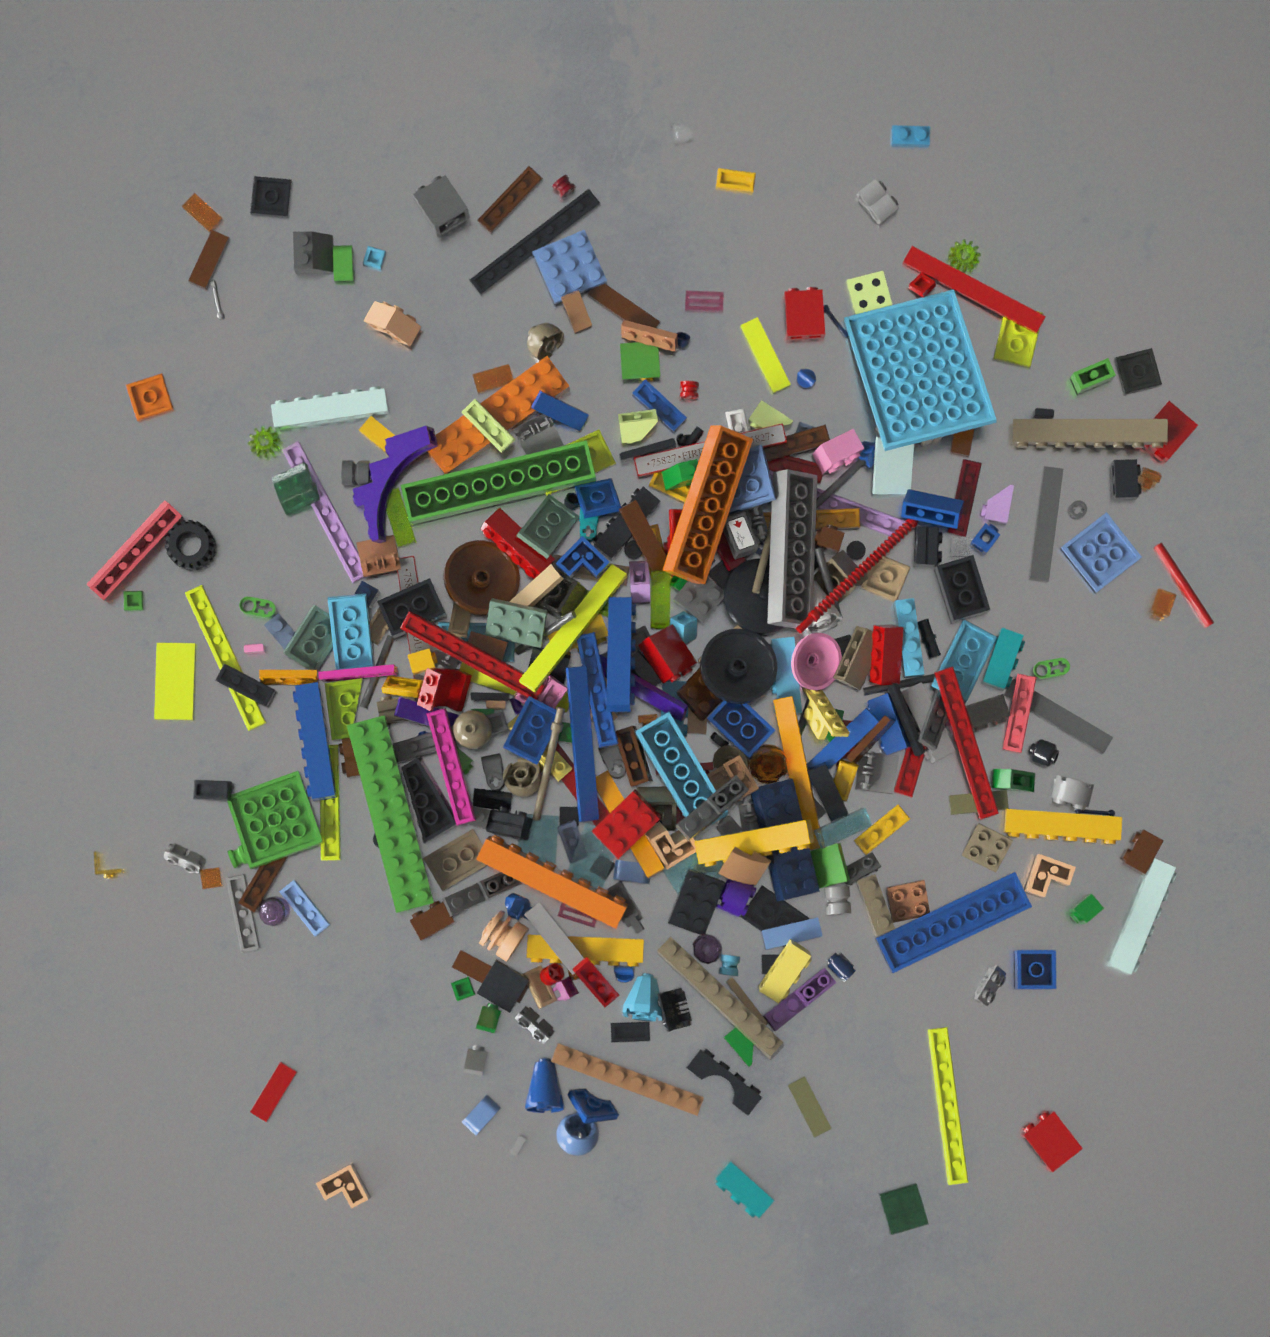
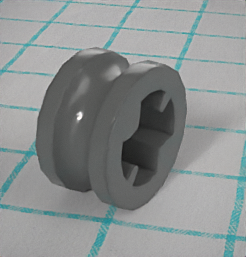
M1080 500L1074 501L1069 507L1070 515L1076 519L1082 518L1087 512L1086 504ZM1082 506L1081 510H1083V513L1079 512L1076 514L1073 507Z

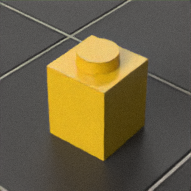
M430 648L407 655L413 675L426 672L427 668H436L435 664L438 663L435 652L431 653Z

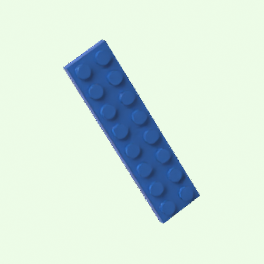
M1016 872L879 936L876 940L891 972L895 973L1027 910L1032 905Z

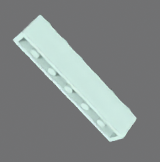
M380 386L369 388V391L355 389L351 390V393L348 394L335 392L332 393V396L315 395L313 399L307 400L305 397L295 398L293 402L279 400L271 405L275 430L389 414L386 391L384 388L381 389Z
M1154 858L1144 876L1107 966L1128 975H1132L1133 972L1136 973L1140 964L1137 960L1140 954H1144L1147 947L1145 943L1147 936L1151 937L1155 928L1152 924L1155 918L1158 919L1161 914L1162 908H1160L1162 900L1166 901L1169 895V890H1167L1169 883H1173L1177 873L1174 872L1176 867Z

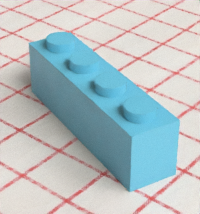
M914 598L895 600L893 604L896 625L904 627L901 661L903 678L923 676L925 673Z
M795 638L771 639L770 646L776 655L778 666L776 679L772 685V693H776L777 699L793 696L796 713L801 715L800 686L793 675L791 665L792 655L795 650Z

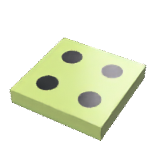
M884 271L846 280L855 315L892 305Z

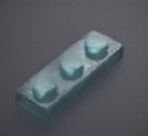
M861 808L813 831L820 848H825L872 826L866 808Z

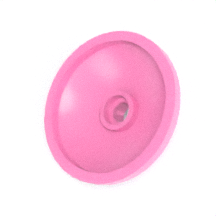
M812 633L801 639L793 652L791 662L793 675L801 686L810 690H821L828 687L835 680L833 677L842 659L838 643L834 638L824 633Z

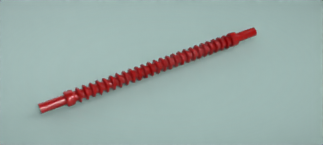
M906 519L905 523L898 527L899 530H895V533H892L888 540L881 543L880 547H877V550H874L873 554L866 558V561L859 564V568H855V571H852L851 575L844 579V582L837 585V589H833V592H830L829 596L825 597L826 600L823 599L822 603L814 607L815 610H811L808 613V617L796 627V630L802 633L813 622H817L820 616H823L824 612L831 608V605H835V602L839 601L838 598H842V595H845L846 591L853 587V584H857V581H860L861 577H864V574H867L868 570L875 566V563H879V560H882V556H886V553H889L893 546H896L901 539H904V536L908 535V532H911V529L918 525V520Z

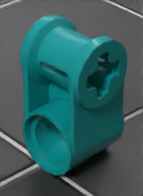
M580 507V538L583 536L591 543L597 536L599 516L584 519ZM587 529H590L591 532L589 537L585 533Z

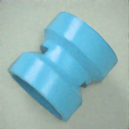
M721 955L722 966L719 968V974L738 976L737 964L740 963V957Z

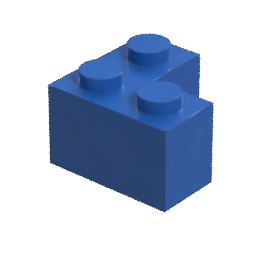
M582 536L556 562V567L571 579L584 566L598 579L610 566V562Z

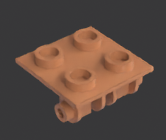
M394 535L386 536L387 541L383 543H376L371 539L356 542L363 577L401 570Z
M925 880L887 887L886 893L889 899L893 923L919 918L930 913Z

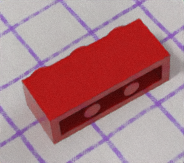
M893 624L873 626L870 682L879 685L900 684L904 627Z

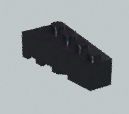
M417 757L402 766L401 769L410 793L413 809L416 813L423 843L426 844L457 826L453 810L422 757Z

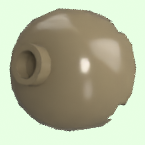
M551 323L533 326L529 330L527 338L529 352L539 361L546 356L550 358L553 355L550 352L556 346L559 349L564 340V333L560 328Z
M469 710L462 713L456 719L453 733L456 740L462 746L469 749H477L484 746L490 740L492 724L484 713L477 710Z
M520 758L517 759L518 762L513 765L510 763L503 773V781L512 794L519 797H528L538 791L542 773L538 765Z

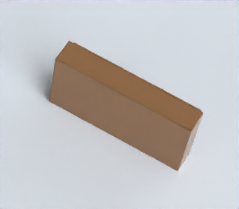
M579 290L561 297L574 332L592 326Z

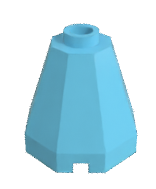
M643 973L642 976L637 977L624 1003L623 1015L625 1017L631 1014L634 1020L654 1022L656 1017H658L659 1021L663 1020L662 1010L658 1005L657 994L660 992L657 979L653 978L654 975Z

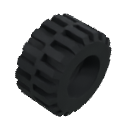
M188 520V522L180 521L181 524L178 525L176 523L173 525L174 528L168 531L169 536H166L165 541L167 543L165 544L167 554L179 567L186 570H196L198 567L201 569L214 556L213 551L216 549L215 539L209 529L200 522H194L193 520ZM188 535H196L201 540L199 551L194 555H184L180 551L182 539Z

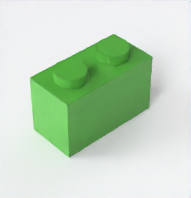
M1109 358L1073 372L1071 380L1079 394L1113 380L1116 374Z

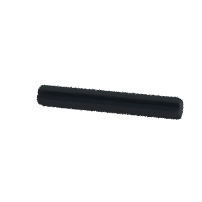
M898 683L891 684L887 689L915 756L925 753L923 744L918 742L919 734Z

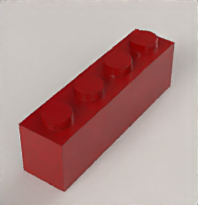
M499 507L484 522L481 530L487 538L497 544L501 551L508 554L515 564L522 567L529 577L535 579L549 565L553 564L555 558L552 555L545 558L518 538L517 534L522 528Z

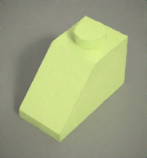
M762 400L748 421L750 427L754 430L782 423L784 428H789L793 424V420Z
M656 409L618 414L622 443L641 441L658 422Z

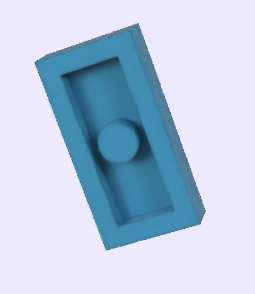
M892 125V146L929 147L930 126Z

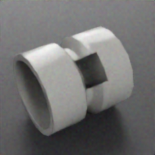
M849 886L825 888V899L829 900L826 904L827 915L851 913V902L847 901L850 897Z

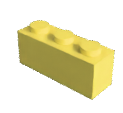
M790 939L758 985L759 991L777 1003L787 998L790 992L789 988L792 984L798 982L801 976L800 972L803 968L806 969L812 960L810 951Z

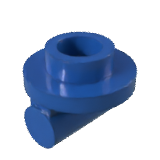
M801 369L797 373V382L803 388H810L817 381L815 373L810 369Z
M614 966L615 978L619 982L626 983L634 978V966Z

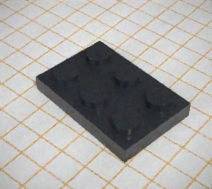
M688 868L668 923L705 936L725 882Z

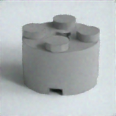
M1056 776L1051 798H1054L1053 802L1066 805L1069 802L1072 803L1071 807L1081 810L1089 807L1094 788L1093 784L1089 783V787H1087L1088 783L1064 776L1063 780H1061L1062 776Z

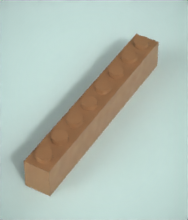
M560 1043L557 1044L551 1062L696 1116H698L704 1099L700 1095Z

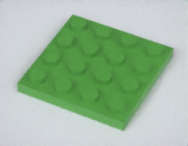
M299 771L231 795V801H227L250 869L324 843Z

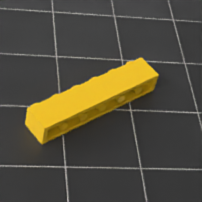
M1005 809L1003 833H1008V837H1020V834H1026L1027 838L1039 839L1040 835L1046 836L1047 840H1058V837H1066V841L1077 842V838H1082L1088 843L1104 840V844H1116V841L1121 840L1122 817Z
M810 819L694 841L698 863H705V867L717 865L716 861L723 860L725 863L734 847L752 856L754 851L762 856L772 855L773 850L779 849V853L791 851L790 847L797 846L799 850L809 848V844L815 842Z
M541 935L527 936V958H531V962L542 963V959H550V963L562 962ZM567 936L584 958L588 957L594 965H600V961H606L610 966H619L620 962H627V966L639 967V963H643L644 939Z

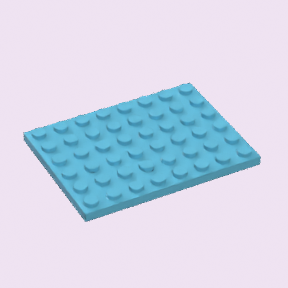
M954 289L844 317V323L884 451L997 422Z

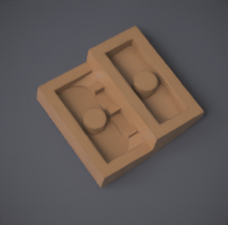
M740 755L707 774L716 791L737 775L749 789L737 802L759 789Z
M734 847L721 867L719 874L737 882L756 885L771 860L755 851L750 856Z

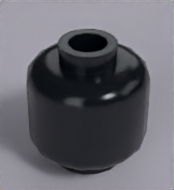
M1040 739L1036 744L1033 743L1031 745L1029 754L1032 755V762L1049 767L1051 764L1054 765L1056 763L1059 750H1057L1056 744Z

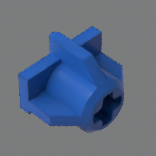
M863 441L864 449L860 453L861 456L859 458L865 460L867 466L871 468L874 465L875 442Z
M511 893L505 899L508 916L519 920L520 916L527 919L524 914L532 909L527 898Z

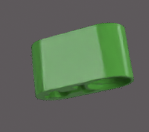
M353 245L333 246L334 281H354Z
M247 596L242 598L239 603L240 610L247 616L272 619L277 614V607L269 600ZM253 602V609L246 611L244 609L245 603ZM269 605L272 609V612L269 611L268 614H266L264 610L259 609V606L261 608H267Z
M1065 658L1040 661L1033 666L1032 676L1037 677V680L1062 677L1068 673L1070 664ZM1059 663L1065 667L1062 672H1060V669L1051 671V668L1056 667ZM1038 666H1043L1046 669L1044 676L1037 673Z

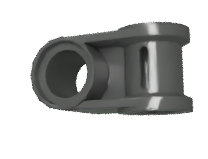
M618 745L598 747L611 777L614 779L623 778L626 774V769ZM615 765H617L619 768L622 767L620 769L621 773L617 774L616 771L612 772L614 770Z
M497 753L481 757L488 787L494 791H501L505 786L501 754ZM494 778L501 780V782L498 783L497 787H495L494 784H491V782L494 781Z

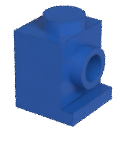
M985 523L970 544L986 555L999 538V530L994 525H987ZM984 535L989 537L988 542L983 541L982 537Z

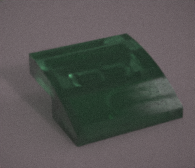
M304 462L272 478L275 491L286 515H290L320 500L316 483L312 481L308 465Z
M917 1184L879 1194L891 1235L929 1224Z

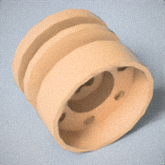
M501 910L490 920L484 929L479 944L484 946L489 939L491 943L487 949L491 950L495 945H498L499 948L496 955L507 962L529 928L520 922H516L513 927H510L509 924L512 917L508 916L504 922L501 921L505 915V912Z

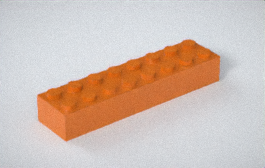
M546 356L480 404L511 433L514 428L522 425L539 413L531 408L539 391H543L558 399L570 391V386L549 357ZM463 415L435 435L438 447L427 452L442 473L448 474L456 472L493 444Z
M721 425L710 426L662 571L695 584L706 583L752 445V438Z
M497 835L486 838L476 860L615 929L617 928L628 906L625 903V898L619 895L613 897L608 894L609 891L600 886L595 888L591 886L590 881L584 878L577 879L573 877L574 873L566 869L560 871L556 869V864L547 860L542 862L538 860V855L532 852L526 854L521 851L522 848L513 843L508 845L504 843L505 839Z

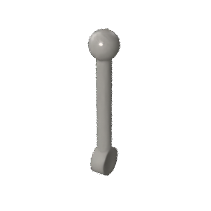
M213 280L211 281V286L213 288L216 306L218 310L217 317L219 319H222L224 317V313L221 311V306L216 288L217 284L216 281Z

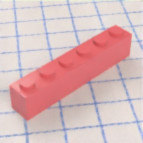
M164 500L86 585L100 598L105 600L175 525L182 515Z

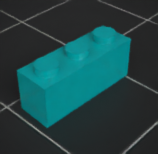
M1005 628L1000 629L981 682L982 684L1001 691L1005 690L1006 687L1009 688L1013 678L1010 676L1011 670L1016 669L1019 661L1016 658L1018 651L1022 652L1025 641L1022 640L1024 635Z
M731 1161L715 1177L718 1181L716 1185L723 1192L727 1189L732 1194L730 1198L738 1205L743 1203L747 1207L745 1211L752 1218L755 1216L760 1218L775 1201Z

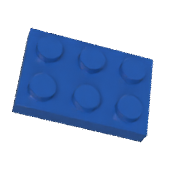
M528 696L503 748L537 765L550 741L552 733L550 729L552 722L555 720L557 710Z

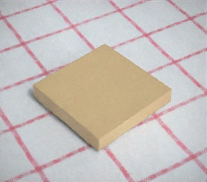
M882 556V560H879V563H875V566L868 570L866 574L868 579L862 584L861 589L894 602L898 600L911 567Z

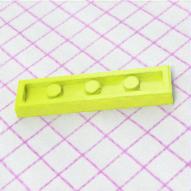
M758 317L742 324L740 327L773 394L791 386Z

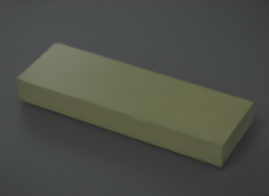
M1007 790L992 791L997 809H1009ZM972 793L949 795L951 815L977 812Z
M804 1076L789 1084L788 1087L814 1138L832 1129L806 1077Z

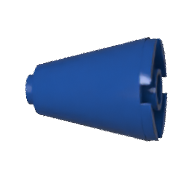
M542 1058L539 1059V1062L535 1063L525 1103V1109L528 1112L545 1113V1111L551 1110V1113H556L564 1110L555 1063L551 1062V1059Z

